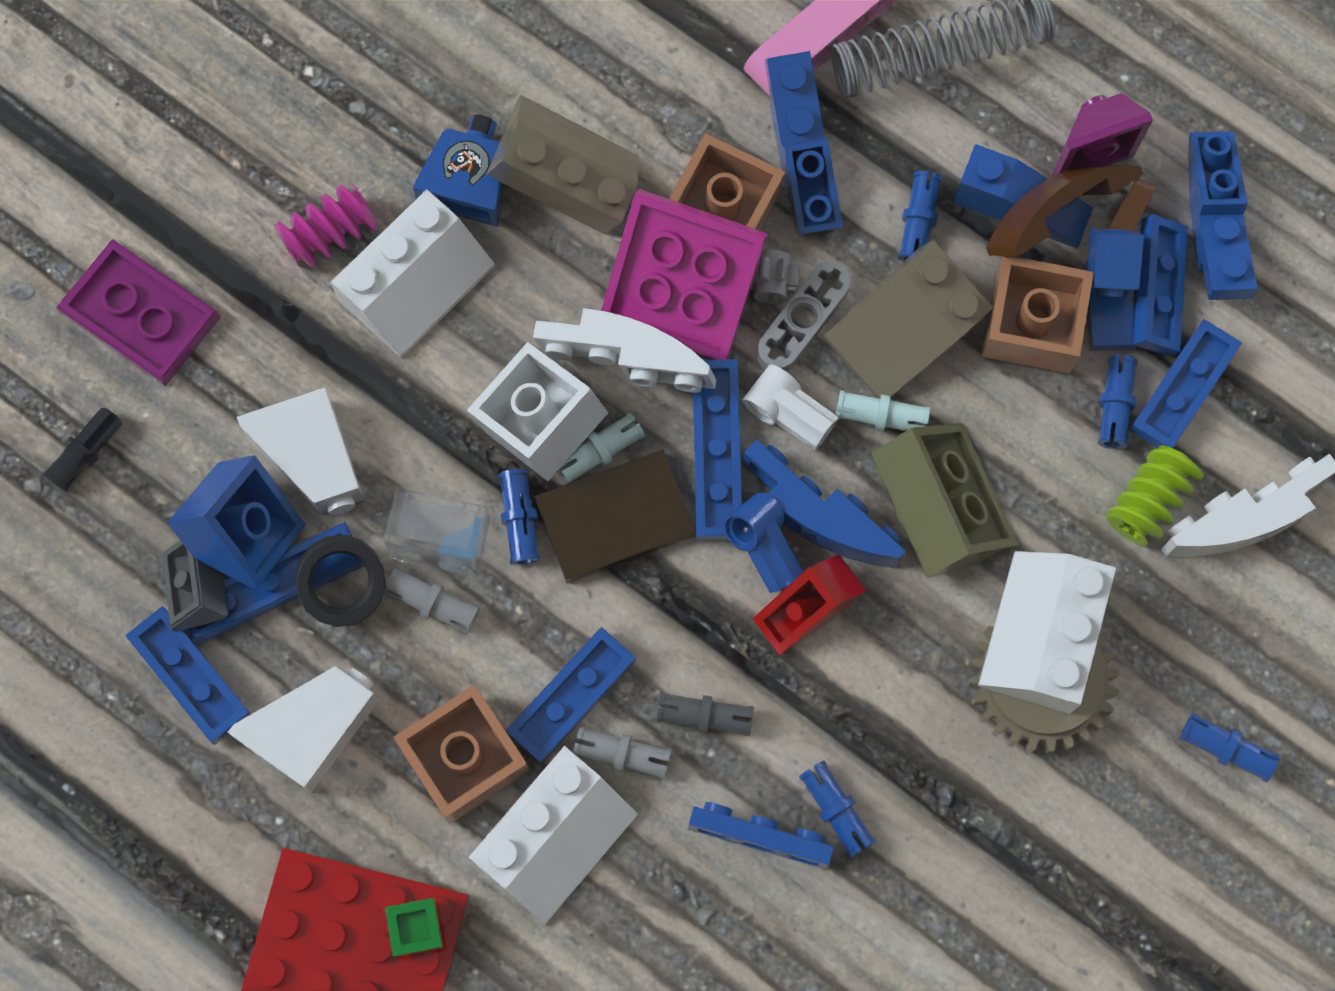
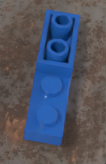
M810 51L766 58L764 61L772 102L770 110L781 167L785 171V185L798 235L843 227L828 138L825 139L811 53Z
M1234 131L1190 132L1188 137V169L1193 240L1198 272H1204L1208 300L1254 299L1258 288L1244 219V212L1248 202Z
M757 439L744 452L742 465L770 490L768 495H771L778 501L784 512L783 525L823 549L848 559L889 568H895L901 562L906 552L901 547L903 544L901 538L890 527L886 525L879 527L867 516L869 513L867 507L856 496L850 493L845 496L840 490L836 489L824 501L820 498L822 496L821 490L811 479L804 475L800 478L797 477L787 467L789 464L788 460L777 448L772 445L765 447Z

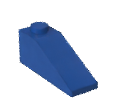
M975 144L953 203L1001 221L1021 197L1048 178L1016 158ZM1077 197L1046 217L1045 221L1050 232V236L1047 238L1078 249L1093 207Z

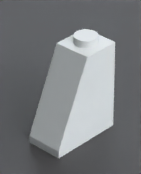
M325 387L237 417L239 426L246 437L320 514L328 512L329 515H340L354 509L356 502L364 500L332 401Z
M334 666L235 723L227 733L312 793L379 700L370 691L374 683L354 668H351L346 674Z

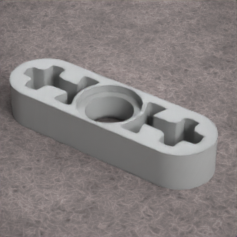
M826 261L814 268L759 341L757 359L764 370L770 364L776 365L786 372L795 366L846 299L851 284V277L845 266L835 261ZM832 276L836 277L839 290L833 287L830 288L824 295L821 304L816 299L823 283L821 277L825 280H829ZM801 307L809 308L815 313L817 321L809 328H800L793 323L791 319L792 312ZM787 332L792 337L785 351V355L788 358L779 356L775 360L770 359L771 349L768 346L777 348L785 339Z

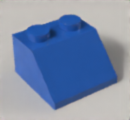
M255 455L218 462L167 522L195 559L251 588L260 585L306 526Z

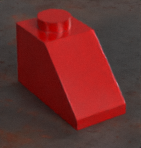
M837 554L810 566L752 619L780 656L837 617L866 592V589L842 557Z

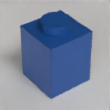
M1090 228L1087 271L1094 272L1092 287L1098 288V295L1123 297L1125 296L1126 289L1139 290L1143 234L1136 230Z

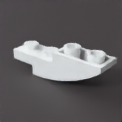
M583 308L580 325L536 320L533 339L549 358L567 361L571 360L572 356L589 357L588 359L591 362L600 365H614L616 361H619L618 366L626 379H630V383L640 387L652 388L656 387L657 383L674 384L676 389L691 393L700 392L702 388L715 389L716 378L710 366L703 359L672 336L640 321L610 312Z
M1330 454L1316 463L1311 457H1308L1288 472L1292 478L1280 488L1273 481L1252 497L1246 489H1243L1233 497L1227 491L1223 492L1204 506L1208 514L1196 522L1191 516H1188L1167 532L1171 539L1161 548L1162 552L1167 557L1215 555L1259 543L1285 531L1316 509L1306 495L1335 474V460Z

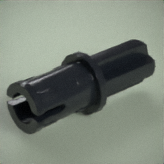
M101 408L75 439L71 436L67 439L70 442L69 445L63 450L56 461L45 470L43 475L67 492L83 470L92 461L96 463L99 460L96 455L121 427L122 421L109 409Z

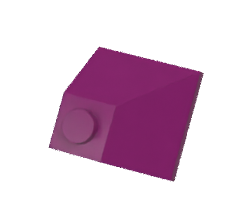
M1123 93L1106 98L1105 95H1099L1089 99L1081 106L1051 176L1079 167L1112 165L1134 157L1153 121L1150 112Z

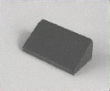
M181 540L162 553L171 630L177 632L219 621L228 616L222 572L195 559Z

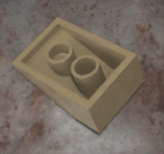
M933 239L918 248L822 337L876 398H880L881 394L891 397L963 337L993 307Z

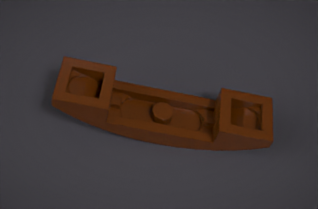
M1133 165L1086 166L1066 170L1044 180L1021 197L1000 221L986 247L989 256H1020L1050 236L1045 221L1046 217L1080 195H1113L1142 176L1141 167Z

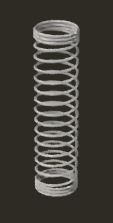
M994 0L992 5L986 2L981 3L978 9L969 6L965 13L957 9L953 12L952 17L943 13L939 20L929 17L925 24L917 20L914 22L912 29L903 24L899 32L893 28H889L885 36L880 32H875L872 40L864 35L861 36L859 43L852 39H849L847 43L845 41L835 43L831 48V60L838 87L842 95L847 99L858 96L860 93L859 72L853 52L849 46L852 43L858 50V61L864 86L868 92H872V76L862 51L863 40H867L871 46L872 62L877 82L881 88L884 89L886 87L883 63L875 46L877 36H880L884 42L886 64L891 80L895 85L899 84L900 76L897 61L888 42L891 32L898 39V53L904 76L908 81H911L913 79L912 64L907 47L902 39V31L905 28L911 34V49L917 72L922 78L925 77L926 63L921 45L915 34L916 25H920L924 30L927 59L931 70L938 74L940 69L939 57L934 40L928 30V25L931 21L937 26L938 46L944 66L951 70L953 67L952 52L947 35L941 26L942 19L945 17L950 21L951 42L957 62L962 67L965 66L966 51L961 33L955 23L956 14H961L963 17L966 47L972 61L977 63L980 57L979 45L974 28L968 19V12L970 10L977 14V33L982 52L986 58L991 59L993 55L992 40L987 24L981 14V9L984 6L990 10L991 35L995 48L1000 55H1004L1006 52L1005 35L1010 48L1014 52L1019 49V35L1027 48L1032 46L1033 39L1040 45L1052 42L1055 36V18L1050 0H1024V6L1020 0H1014L1016 2L1017 26L1007 6L1008 0L1004 2L1002 0ZM998 2L1003 6L1004 31L1000 19L994 10V6ZM1020 10L1023 14L1027 26L1029 39L1028 43L1024 37L1021 26ZM1007 14L1013 27L1015 47L1008 30ZM994 19L997 23L1000 32L1002 50L1000 49V46L996 38ZM981 23L986 34L989 54L987 53L982 38ZM968 28L973 39L976 57H974L969 42ZM955 32L961 48L962 61L956 46ZM941 35L943 37L947 49L949 64L946 60L945 53L943 50ZM928 39L933 51L935 66L933 64L932 57L930 54ZM916 47L920 56L922 70L920 68L919 61L917 58ZM903 52H904V55H905V58H906V62H907V66H908V72H907V69H906V66H905L904 57H903ZM890 57H891V60H892V63H893V67H894V71H895V76H894V73H893V70H892V66H891V62H890ZM877 62H878V65H879L881 77H880V74H879Z

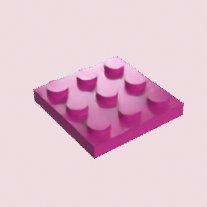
M638 189L634 194L601 311L629 317L650 325L672 336L698 354L716 360L728 359L768 233Z

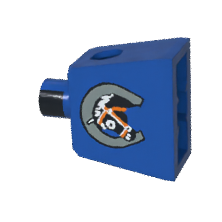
M476 114L471 117L466 133L445 129L413 186L415 198L417 199L427 189L456 216L498 227L504 184L486 175L500 143L492 140L497 123L487 116Z

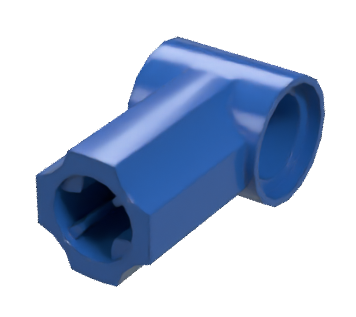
M757 493L725 518L723 529L727 539L733 546L748 552L769 593L789 586L803 573V570L780 529L784 522L782 507L771 495Z

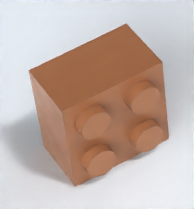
M705 133L669 199L761 231L782 192L785 171Z
M1003 256L995 273L990 301L993 309L988 313L981 357L1070 374L1081 354L1094 272L1014 256Z
M475 684L393 737L449 824L530 772L527 763Z

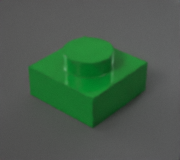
M434 898L385 907L393 957L396 958L443 948L436 900Z

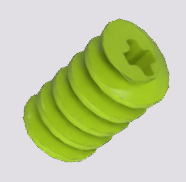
M1158 446L1157 449L1150 451L1146 458L1147 463L1140 465L1136 472L1137 477L1131 478L1126 486L1127 491L1120 493L1116 500L1117 506L1111 507L1106 514L1107 522L1113 529L1139 546H1148V541L1145 538L1147 535L1155 539L1162 538L1164 532L1156 522L1171 525L1174 520L1173 515L1166 507L1181 510L1184 503L1176 493L1191 496L1194 492L1193 486L1186 479L1201 482L1204 477L1202 470L1190 458L1169 446Z

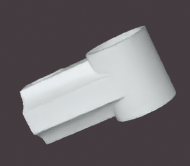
M772 364L765 369L742 399L744 407L756 418L768 425L776 423L814 451L821 446L839 418L801 391L800 384L793 376Z

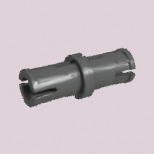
M661 692L659 706L677 708L678 710L658 708L656 722L698 727V732L707 733L708 729L744 734L750 737L752 723L733 720L732 718L752 720L754 706L748 707L712 701L713 696L703 695V700Z

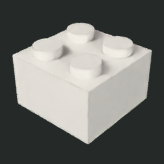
M529 342L524 345L467 409L469 414L490 437L547 481L551 479L608 414L591 388Z

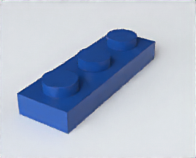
M1152 214L1141 219L1140 233L1144 235L1140 285L1139 290L1136 291L1133 345L1170 356L1180 352L1188 226Z
M1203 319L1129 430L1156 448L1162 445L1173 448L1242 342Z
M164 606L160 607L125 635L213 745H216L229 734L227 732L235 723L251 715L184 630L176 632L170 629L169 612Z
M601 627L505 730L506 733L542 765L636 662V657Z
M705 802L704 808L693 807L688 825V830L821 869H826L829 866L834 846L824 844L825 836L805 829H797L796 835L777 830L779 823L774 820L756 815H751L750 822L731 817L733 811L731 808L712 802Z

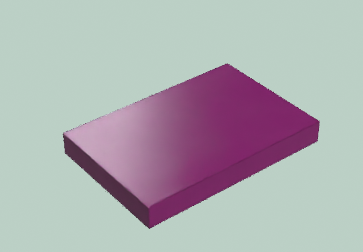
M113 239L56 307L66 318L164 386L169 383L221 318L218 311Z

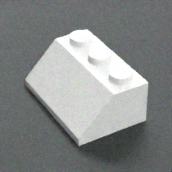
M426 189L331 281V285L337 300L402 359L495 267V263L459 217Z
M1015 551L978 687L1068 714L1079 707L1082 702L1116 567L1072 554Z
M564 746L473 851L469 859L532 915L546 925L634 821L638 813L601 776Z

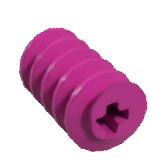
M353 183V193L343 185L336 188L338 202L327 194L321 196L323 211L319 210L312 203L306 205L307 220L296 212L290 215L292 229H289L280 221L274 224L279 238L298 267V261L301 259L310 267H315V251L320 252L327 259L330 258L329 243L332 241L340 248L345 249L347 245L344 234L347 232L357 240L362 239L360 224L362 223L373 231L377 230L376 220L368 204Z

